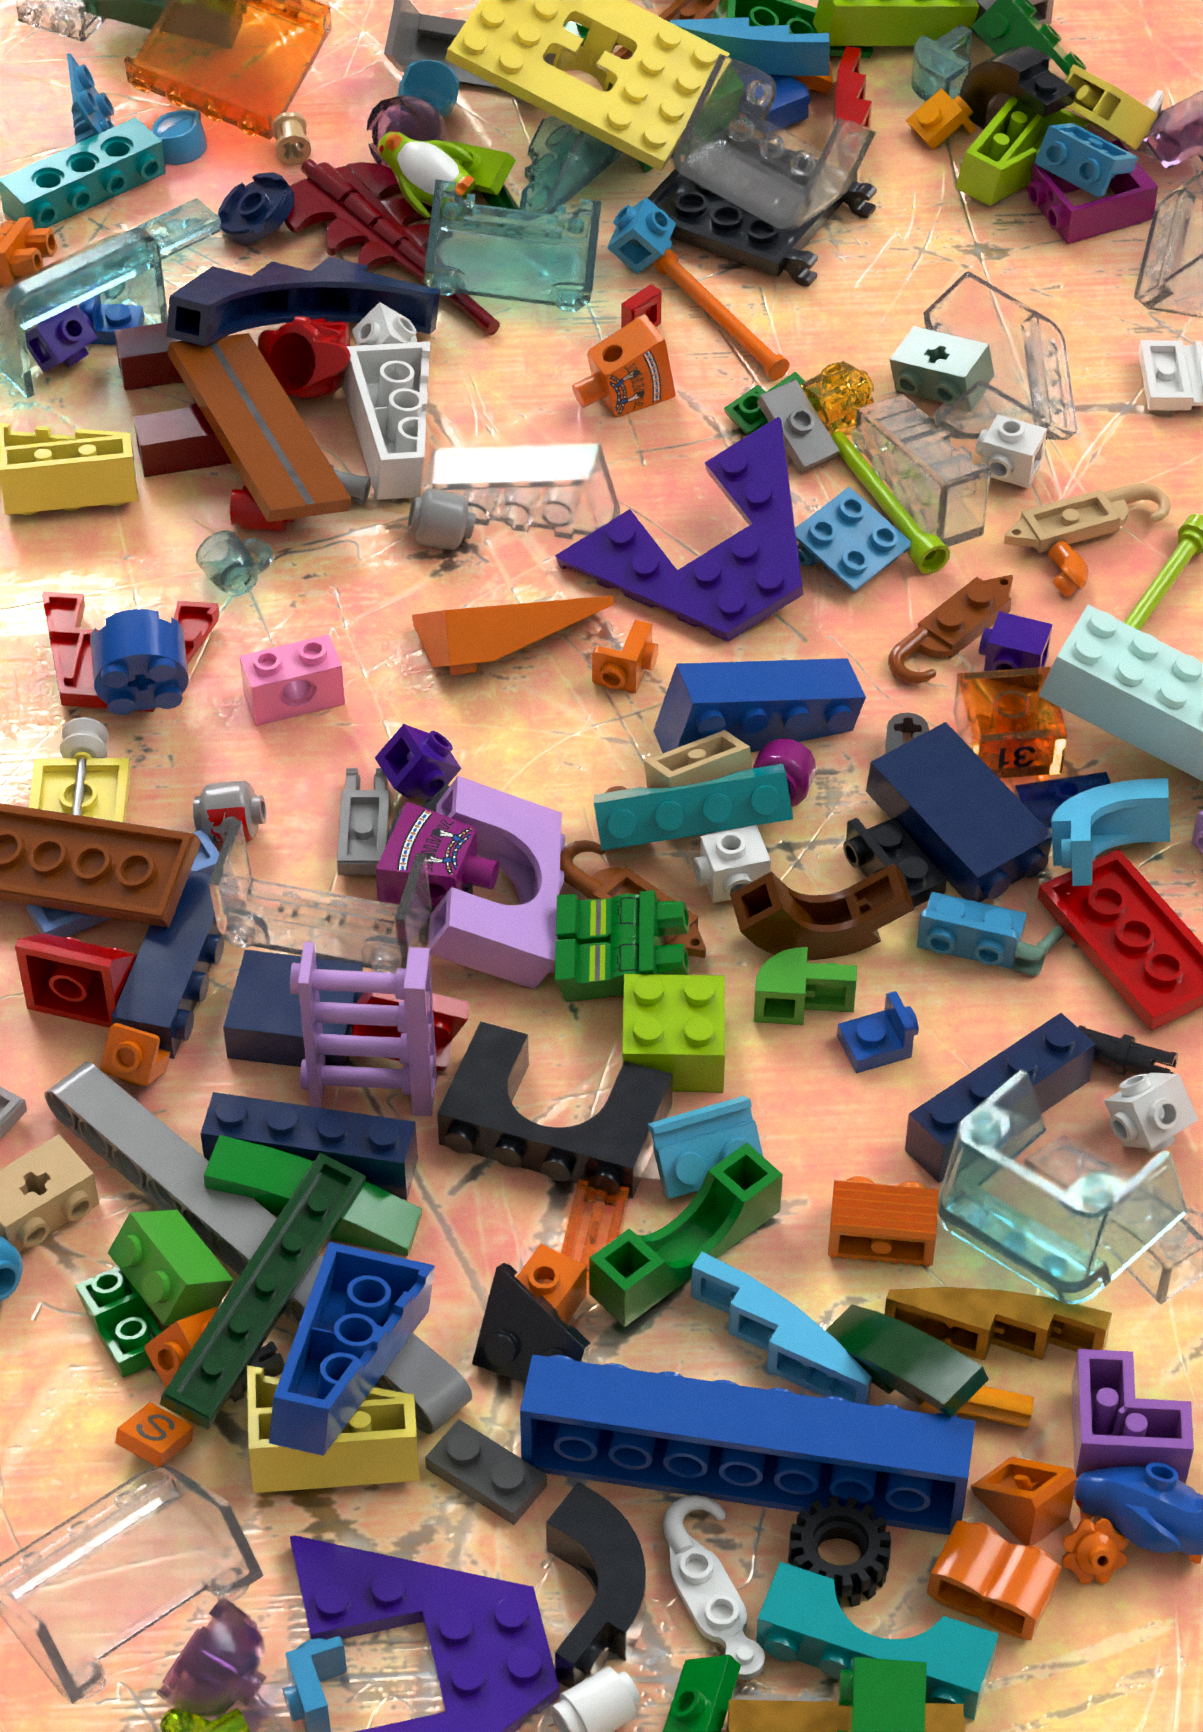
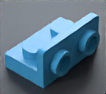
M1074 123L1048 126L1035 163L1090 194L1102 197L1107 191L1111 178H1114L1117 174L1132 173L1139 157Z
M931 892L927 908L922 910L920 916L917 947L932 950L938 954H949L979 961L986 965H997L1012 969L1016 959L1015 950L1022 939L1027 913Z

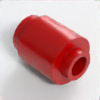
M246 485L242 489H232L230 499V520L232 525H241L243 530L286 531L287 522H295V518L267 522Z

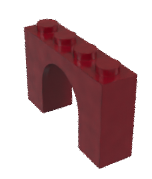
M168 322L114 330L118 364L124 390L169 383H184L167 355L169 342L182 341L167 337ZM197 403L181 409L133 416L137 448L144 478L232 464Z

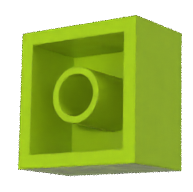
M624 974L622 1065L624 1061L673 1074L672 1092L723 1093L725 1066V976Z

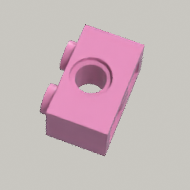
M329 634L239 656L243 693L255 726L345 704L342 665Z

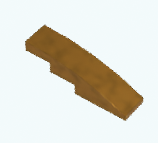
M957 1287L889 1290L884 1313L942 1341L960 1353L984 1361L991 1344L1041 1360L1044 1358L1049 1343L1078 1352V1349L1104 1350L1112 1317L1110 1312L1056 1298L1005 1290Z

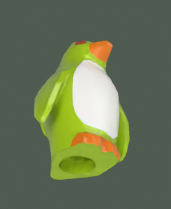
M396 131L384 134L378 142V153L392 169L405 200L417 213L427 219L431 217L421 200L451 215L462 211L476 186V180L453 159L472 163L473 158L464 149L446 141H416Z

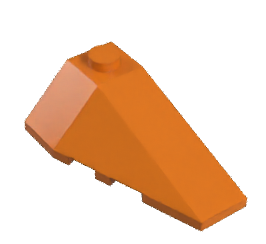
M614 595L450 609L412 615V623L433 667L449 666L450 675L477 673V663L493 662L602 611L615 603Z

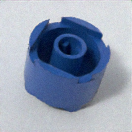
M132 609L107 617L105 619L106 626L98 632L95 627L90 636L94 689L98 697L107 703L108 710L111 713L126 715L134 710H149L158 707L171 709L181 704L183 700L182 694L188 686L189 679L184 631L177 620L171 617L170 623L159 619L158 611Z

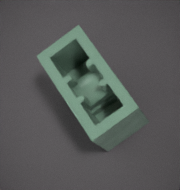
M917 326L911 328L889 359L896 391L971 409L995 376L988 343Z

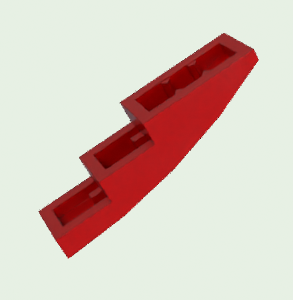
M846 46L837 73L833 114L834 154L838 167L853 172L870 134L872 101L865 100L866 74H860L861 49Z

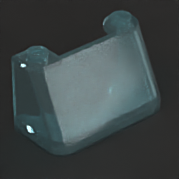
M435 179L424 271V283L428 287L439 289L440 295L444 296L459 293L552 305L567 312L578 311L581 307L589 304L593 290L602 201L581 199L578 210L566 213V206L558 205L556 215L475 204L476 194L467 193V199L465 200L456 194V182Z

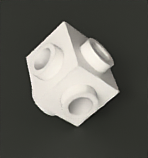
M381 302L352 329L357 346L417 342L415 336L416 329L411 321Z
M997 414L990 429H983L976 444L975 453L981 456L979 474L1029 488L1043 462L1047 428Z
M757 825L701 836L700 856L694 857L693 863L699 886L706 885L712 902L717 903L731 900V893L770 873L771 860Z
M1151 1072L1149 1074L1135 1075L1119 1085L1121 1091L1104 1101L1111 1116L1110 1126L1112 1131L1122 1141L1123 1146L1146 1148L1148 1152L1158 1151L1170 1146L1176 1140L1175 1134L1199 1120L1179 1074Z

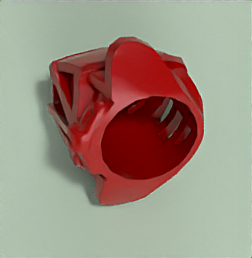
M297 316L293 322H287L276 331L264 330L260 333L258 349L287 395L298 400H309L330 395L342 387L344 370L349 365L351 354L346 347L350 346L348 323L341 321L329 322L325 321V318L310 319L309 317Z

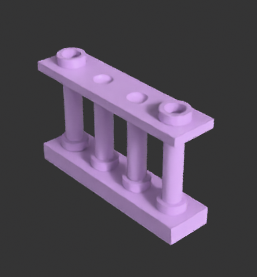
M304 942L301 963H292L290 993L299 995L306 1058L302 1059L300 1088L302 1090H309L310 1106L322 1107L324 1086L402 1089L403 1095H411L412 1115L432 1116L437 1068L430 948L409 947L406 968H397L396 973L317 969L315 944L313 942ZM319 990L395 994L396 999L404 1001H399L398 1006L320 1002ZM322 1023L397 1026L398 1032L407 1033H401V1038L323 1034ZM325 1055L400 1058V1063L404 1065L403 1069L326 1065Z

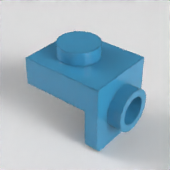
M339 1636L327 1640L322 1638L311 1639L302 1643L296 1650L285 1653L290 1686L282 1688L291 1721L294 1722L302 1719L306 1732H331L328 1705L320 1681L342 1675L347 1671L345 1648Z

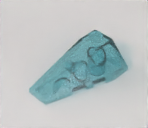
M555 116L542 119L528 148V156L532 159V164L525 168L524 176L528 179L529 185L522 190L518 220L523 225L554 214L608 166L614 163L621 156L622 151Z

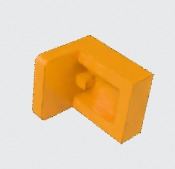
M942 88L905 120L910 128L932 150L960 126L970 135L977 130L969 119L973 111L959 95L952 99Z

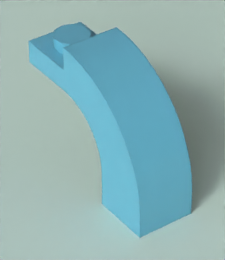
M1168 778L1138 779L1110 783L1083 791L1063 802L1055 810L1051 820L1053 866L1072 868L1073 886L1092 885L1093 861L1101 852L1115 846L1130 843L1170 842Z

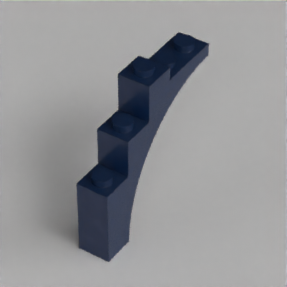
M329 257L311 271L277 262H270L252 276L212 266L169 296L167 337L208 346L220 338L246 329L293 322L297 316L309 317L310 319L325 318V321L359 323L379 302L409 319L417 332L431 334L436 330L440 290L368 272L369 266L334 257Z

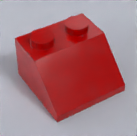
M45 933L18 938L15 950L27 1009L107 1028L113 1025L112 1015L136 960V954L128 953L120 948H107L80 942L72 937H58Z

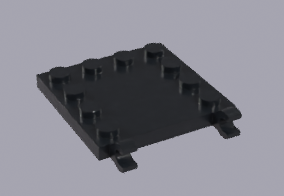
M716 124L648 199L659 209H662L676 223L671 238L777 277L785 270L799 285L810 286L817 278V273L808 269H811L818 261V256L813 252L801 250L843 202L849 206L855 215L861 218H869L875 211L876 205L867 201H870L876 194L877 188L869 183L857 182L858 173Z

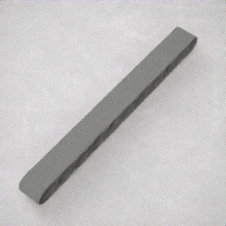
M83 1063L45 1092V1099L50 1110L63 1125L161 1209H177L209 1250L240 1276L277 1218L253 1198L205 1188L204 1173L209 1161L92 1063ZM321 1255L283 1312L298 1326L323 1260ZM414 1333L374 1386V1388L414 1394L416 1427L429 1435L433 1434L472 1400L471 1389L463 1376Z

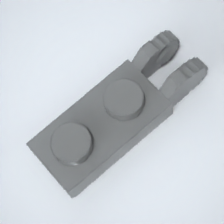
M358 768L346 769L345 790H341L337 853L338 875H376V867L386 847L390 812L388 778L381 768H376L374 790H360Z

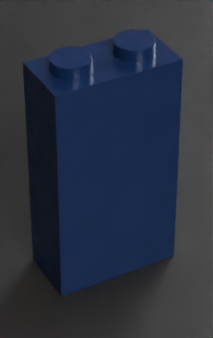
M947 722L871 761L866 787L868 795L890 819L895 817L938 871L964 899L981 902L986 898L995 899L1002 895L1011 884L1024 877L1032 878L1038 875L1048 864V856L1052 844V834Z

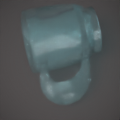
M226 530L219 531L205 539L196 552L195 560L205 575L219 590L228 593L232 597H239L249 592L256 585L258 574L266 570L273 562V551L271 546L262 540L249 538L241 541L235 532ZM249 552H252L256 555V557L258 558V563L255 564Z

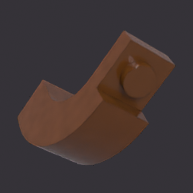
M894 863L849 888L826 895H806L793 891L772 871L730 894L740 932L762 950L774 955L792 948L808 947L807 960L840 957L869 948L881 942L878 933L879 928L915 910L904 875Z

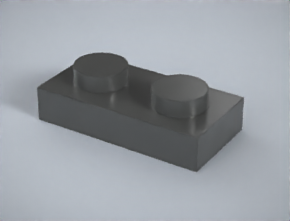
M460 1419L455 1422L425 1457L427 1470L513 1525L516 1524L547 1487V1474Z

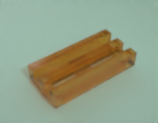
M578 1180L561 1253L573 1259L586 1202L594 1203L580 1263L587 1267V1280H589V1257L595 1252L605 1205L614 1206L606 1241L607 1245L621 1235L629 1202L628 1187L621 1186L617 1194L608 1195V1189L598 1186L597 1190L589 1187V1181Z

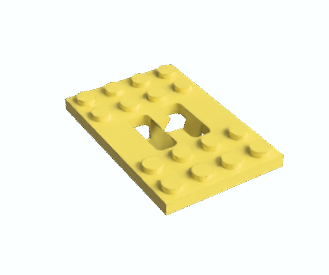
M480 0L449 46L445 60L639 161L662 171L726 65L730 53L628 0ZM573 21L589 29L583 46H581L583 38L564 28L568 22ZM616 43L630 50L633 56L628 60H624L613 55L612 52ZM549 53L556 54L553 66L544 61V57ZM581 70L598 79L603 90L600 91L564 71Z

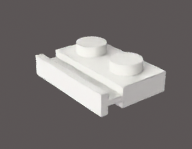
M1140 340L1138 356L1148 410L1191 411L1192 406H1203L1202 341H1195L1194 345H1183V340Z

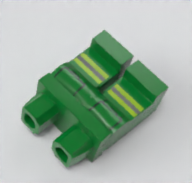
M654 890L640 891V895L621 894L612 898L579 900L576 894L557 895L556 936L558 940H556L555 982L566 1002L624 995V974L689 975V957L685 944L665 945V936L688 934L689 912L685 903L682 901L660 902Z

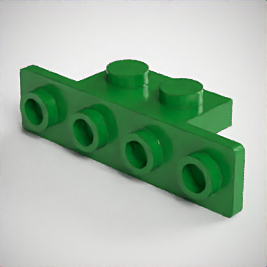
M997 0L971 26L996 55L1013 47L1024 46L1034 48L1048 55L1067 76L1073 64L1084 70L1087 69L1076 54L1071 51L1066 54L1058 43L1062 39L1049 24L1045 23L1042 26L1033 16L1037 10L1029 0Z

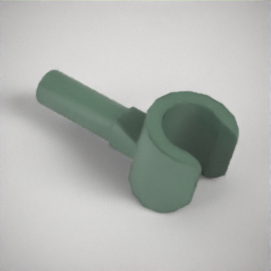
M1056 926L1036 946L1020 941L1015 950L1017 958L1012 966V970L1038 976L1042 970L1046 955L1065 935L1064 929Z

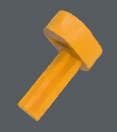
M982 1386L956 1413L1028 1429L1034 1407V1397ZM926 1401L919 1407V1412L943 1413Z

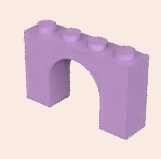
M457 776L437 803L436 812L471 825L476 829L477 855L499 862V868L509 877L517 890L520 905L496 903L451 887L430 915L428 938L430 955L535 990L548 973L553 974L555 972L556 940H558L556 936L557 895H559L564 882V872L560 870V855L565 846V835L561 833L562 813Z

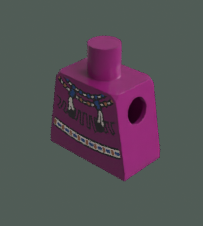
M406 802L376 867L377 901L436 908L451 887L465 891L468 884L492 890L497 881L499 862L477 856V831L473 826Z

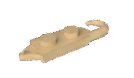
M1145 483L1131 484L1106 492L1100 489L1021 511L1020 520L1005 534L1004 544L1034 547L1041 553L1049 551L1059 541L1064 540L1070 545L1119 531V528L1126 523L1128 517L1127 504L1140 500L1155 502L1159 509L1150 516L1151 522L1164 519L1169 514L1171 503L1169 497L1162 489Z

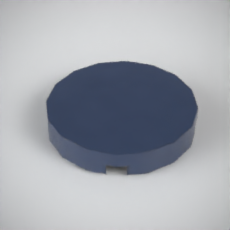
M274 172L256 174L252 176L253 182L246 186L243 182L238 184L224 198L218 211V220L221 223V230L230 241L237 244L256 242L277 230L288 218L294 205V192L283 176Z

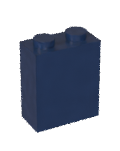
M245 949L223 1026L227 1058L301 1067L302 1059L306 1058L299 995L290 993V973L292 963H301L302 956ZM316 958L317 969L363 971L362 963ZM319 990L320 1002L356 1004L364 993ZM322 1023L323 1034L351 1035L353 1024ZM325 1055L326 1065L347 1066L350 1056Z

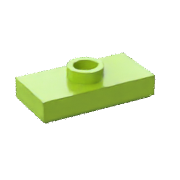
M451 141V143L464 149L473 158L472 163L453 159L476 180L474 190L498 195L516 160L507 152Z

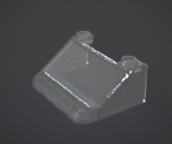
M969 271L965 272L923 313L925 327L929 330L988 343L995 376L989 384L983 380H978L952 405L942 404L934 412L935 428L946 437L978 439L983 429L989 430L997 414L1047 428L1046 440L1070 439L1077 432V423L1065 338L1061 330L1049 318Z
M162 1465L160 1468L154 1466L138 1473L0 1562V1616L58 1692L73 1704L79 1699H87L96 1695L105 1687L107 1681L104 1677L105 1670L100 1662L101 1659L206 1590L215 1595L220 1603H229L242 1597L248 1591L249 1585L263 1577L264 1574L226 1499L169 1465Z

